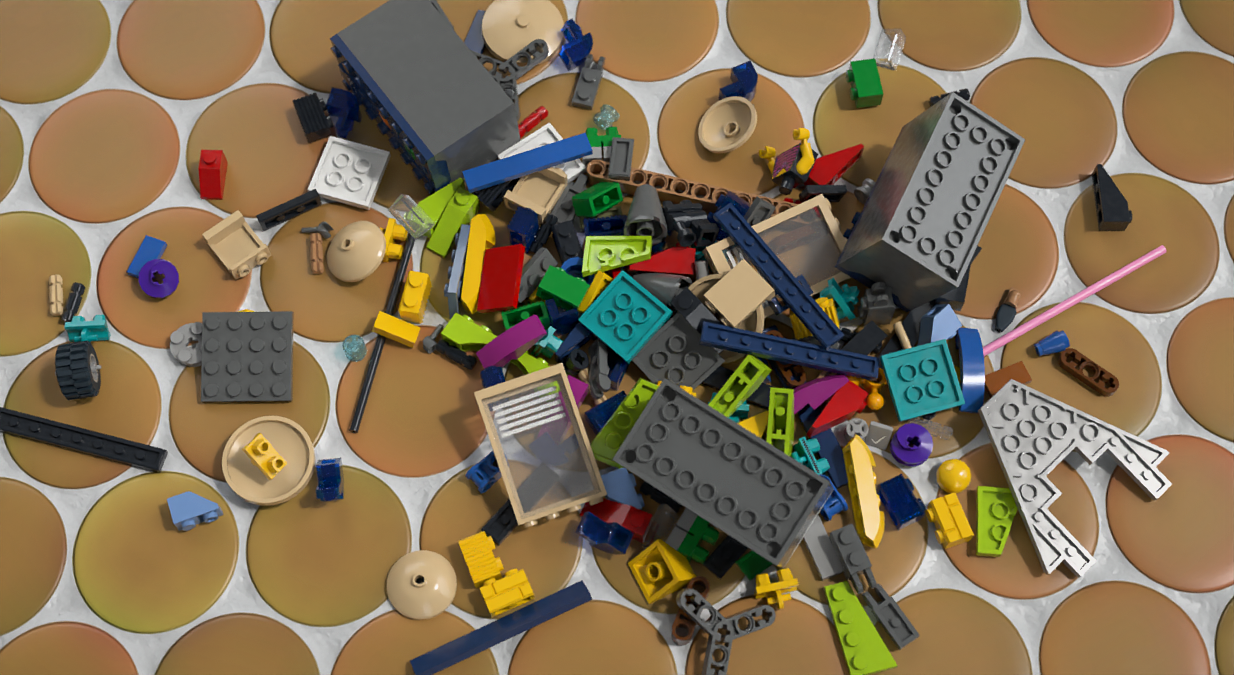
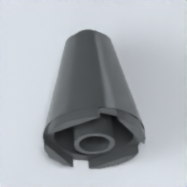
M644 184L635 190L623 229L624 236H652V245L662 242L664 236L666 238L668 228L656 188Z
M637 271L631 275L635 281L673 312L670 318L677 314V309L671 304V301L686 287L689 288V284H692V280L689 277L648 271Z

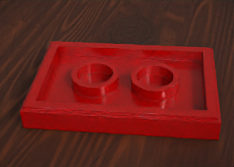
M517 244L485 249L477 304L478 312L488 313L517 309L525 246Z

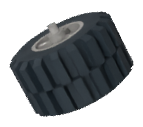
M87 340L59 345L55 355V376H57L58 384L64 397L67 400L97 396L101 386V365H99L95 349Z

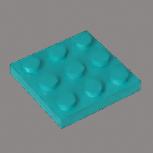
M622 270L581 315L578 321L629 364L672 316L673 312Z
M946 339L880 356L899 422L965 404Z

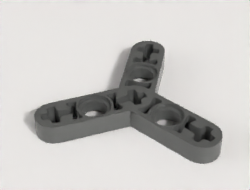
M536 39L505 62L471 50L482 65L485 63L493 65L489 73L504 91L507 89L514 91V95L510 99L514 102L517 121H519L520 105L517 79L548 56L549 48L547 43L542 39ZM539 46V48L543 49V52H536L535 48ZM528 52H530L531 55H533V57H534L533 60L531 59V57H530V55L528 54ZM522 57L528 59V64L524 67L517 65V61ZM497 67L502 73L509 71L510 76L503 78L502 74L497 72Z
M682 589L676 597L679 608L709 635L701 675H726L732 641L770 626L776 617L775 611L771 606L757 605L724 618L694 589ZM685 595H692L690 600L699 606L695 608L692 604H685ZM703 609H708L710 619L704 623L700 619V612ZM762 611L767 612L768 616H765V620H754L753 617L762 615ZM741 617H745L748 621V626L744 630H740L738 627V620ZM723 627L726 630V634L721 635L717 633L718 628ZM715 641L725 642L724 646L715 644ZM717 648L723 653V657L719 662H715L712 658V653ZM710 666H720V670L710 668Z

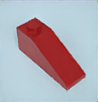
M859 144L817 158L807 181L803 184L805 186L834 185L862 157L864 145Z
M676 243V247H668L652 254L651 259L626 265L625 270L694 275L696 248L683 247L680 243Z
M849 380L837 390L806 436L810 438L850 420L855 412L860 414L867 405L864 400L869 393Z
M603 499L602 502L591 506L589 501L585 502L579 515L584 519L641 543L644 542L652 524V514L633 506Z

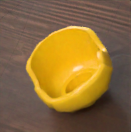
M958 459L944 461L936 471L938 485L948 493H961L971 482L970 468L965 462Z

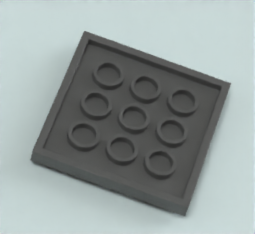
M203 312L201 402L293 401L294 312Z

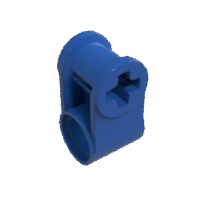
M493 451L471 467L465 475L468 480L471 479L476 484L480 493L489 490L502 477L499 467L492 466L496 460ZM505 455V458H506V461H507V464H508V467H509V462H508L507 456Z
M820 474V476L830 481L834 489L820 510L823 518L826 521H830L832 516L837 513L847 511L848 505L830 478Z

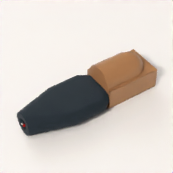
M1011 287L1004 304L1000 305L996 314V331L1003 332L1013 322L1017 313L1016 308L1024 293L1023 291Z

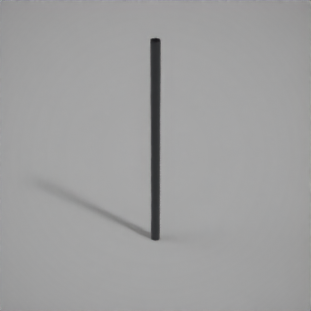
M413 231L408 232L384 312L393 316L417 236V233ZM379 334L349 429L352 433H358L386 340V337Z

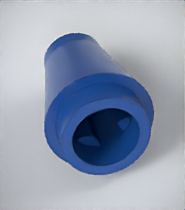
M1056 330L1034 344V347L1040 357L1042 355L1062 352L1070 347V343L1063 330L1060 332Z

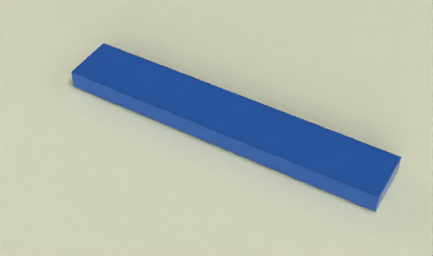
M582 133L462 171L468 191L472 193L591 155L593 150L586 133Z

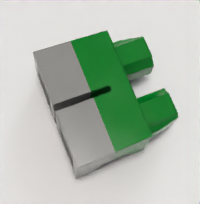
M617 127L606 128V135L598 136L596 128H586V135L593 150V154L582 157L586 169L590 161L602 160L601 149H603L604 161L610 162L613 137L621 138Z
M686 508L665 543L684 555L689 563L693 560L703 564L709 551L700 547V544L704 540L714 545L719 538V532L710 526V522Z

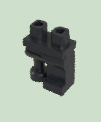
M683 200L680 204H673L671 201L662 202L661 207L667 224V231H676L678 233L677 239L681 246L688 247L693 243L696 247L715 244L720 228L716 223L709 222L707 214L702 210L703 207L700 203L692 204L690 200Z

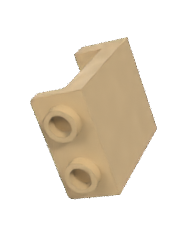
M550 167L520 177L512 192L508 190L504 195L505 207L539 224H543L546 214L552 211L568 184L567 174L560 168Z
M239 210L202 234L207 245L235 280L248 275L254 267L264 264L272 256L268 246L263 244L246 223Z
M743 258L704 294L706 300L704 304L712 313L716 311L722 317L719 320L724 326L739 329L738 326L766 300L770 301L775 296V290Z

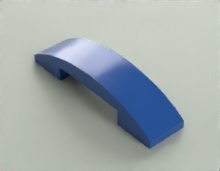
M959 328L956 331L955 343L956 349H959L961 391L965 401L964 405L959 406V412L979 413L978 410L983 406L985 388L982 342L978 329Z

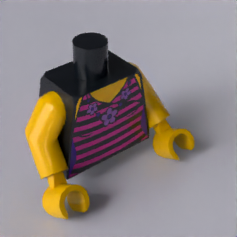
M806 128L793 130V138L801 140V143L777 155L776 159H774L776 150L773 147L765 146L766 150H759V156L768 159L769 163L767 165L772 174L771 179L779 186V192L783 195H790L792 189L807 181L818 157V153L807 142L810 132Z

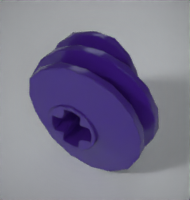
M164 259L148 261L142 266L138 276L141 289L147 295L154 298H164L171 295L179 283V274L176 267ZM156 273L165 275V278L162 279L164 281L162 284L153 282V279L156 278L154 276Z
M915 423L901 426L892 437L890 443L892 457L898 463L908 467L923 464L927 461L933 449L932 436L928 430ZM911 443L915 445L912 448L908 446Z

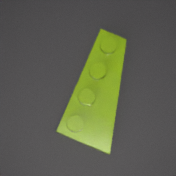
M642 378L637 381L590 444L596 460L619 469L624 468L612 459L659 385Z
M844 581L824 586V593L849 675H870L897 668L898 665L849 583Z

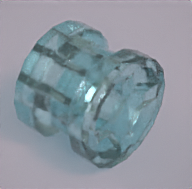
M604 104L600 108V113L595 114L593 120L598 127L606 131V128L612 127V123L616 122L620 115L613 107Z
M349 335L343 341V350L350 361L357 362L364 359L367 354V348L362 337L359 335Z

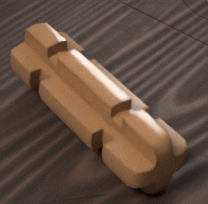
M320 233L310 234L311 270L313 274H322L324 272L322 236Z

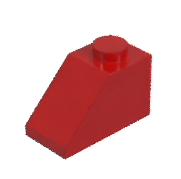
M201 149L198 168L201 199L223 200L228 165L223 150Z

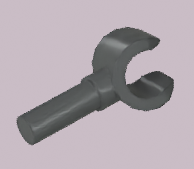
M321 222L317 227L302 228V233H320L323 238L328 239L331 237L328 231H332L333 228L327 222Z
M439 324L435 331L423 340V349L429 354L436 349L437 343L434 340L444 326L442 324Z

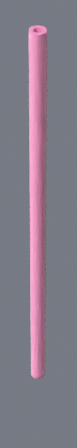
M1163 245L1159 246L983 347L984 356L1165 254L1166 248Z

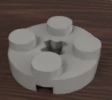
M195 322L181 326L170 336L171 353L180 364L188 365L189 367L201 366L202 323ZM191 341L199 342L196 344L195 349L188 347Z

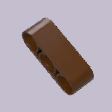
M703 576L693 577L687 589H692L695 585L703 586L705 591L700 593V595L707 600L710 588L709 581ZM685 595V604H692L695 608L699 606L690 600L692 595ZM680 608L672 626L671 637L674 643L683 646L690 643L697 624ZM678 628H685L689 634L686 637H679L676 634V630Z

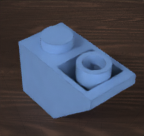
M936 304L921 317L918 346L943 339L948 340L957 334L956 331L962 324L950 304Z
M621 468L601 475L607 493L605 495L607 500L630 505L642 510V507L645 505L641 494H636L634 486H637L633 473L629 474L626 468Z
M190 491L167 499L173 523L179 531L191 530L197 524L202 522L210 523L216 521L219 516L224 515L217 503Z

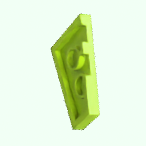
M977 487L976 555L1001 556L1018 509L1010 488Z

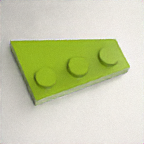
M586 236L582 265L583 277L596 274L598 270L604 272L651 259L652 236Z

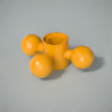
M879 368L877 379L879 383L846 375L851 382L857 386L863 384L864 389L871 393L866 399L867 406L870 409L879 410L883 407L884 398L879 393L883 385L887 384L883 369Z

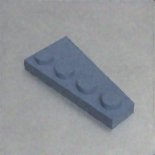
M462 224L460 233H456L455 246H457V249L452 251L453 267L449 266L448 279L450 281L449 284H445L444 296L448 297L450 319L455 313L460 314L458 303L462 302V283L470 225Z

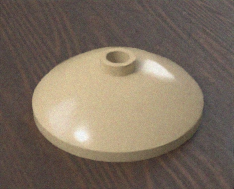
M739 96L727 97L716 102L701 119L698 129L700 142L707 150L713 153H727L739 148L750 138L757 124L756 109L749 100Z
M368 221L353 222L342 228L331 241L327 253V264L331 273L344 282H357L371 275L378 268L385 255L386 240L382 230Z
M427 550L408 553L401 557L389 572L386 584L388 598L393 607L407 618L415 620L434 618L450 606L456 595L457 578L455 571L449 561L438 553ZM419 577L424 578V582L422 584L416 583V580Z

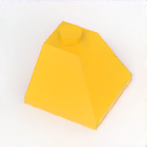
M661 539L655 541L628 562L648 604L682 589L695 577L687 558Z

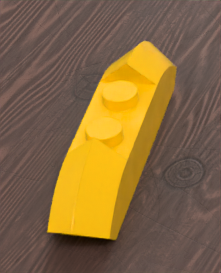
M477 214L471 219L461 301L463 308L472 315L477 311L485 249H490L496 244L495 231L486 214Z
M855 434L842 450L856 531L864 545L877 549L884 532L885 516L884 512L879 511L880 497L876 494L875 489L876 475L872 472V468L876 467L866 443Z

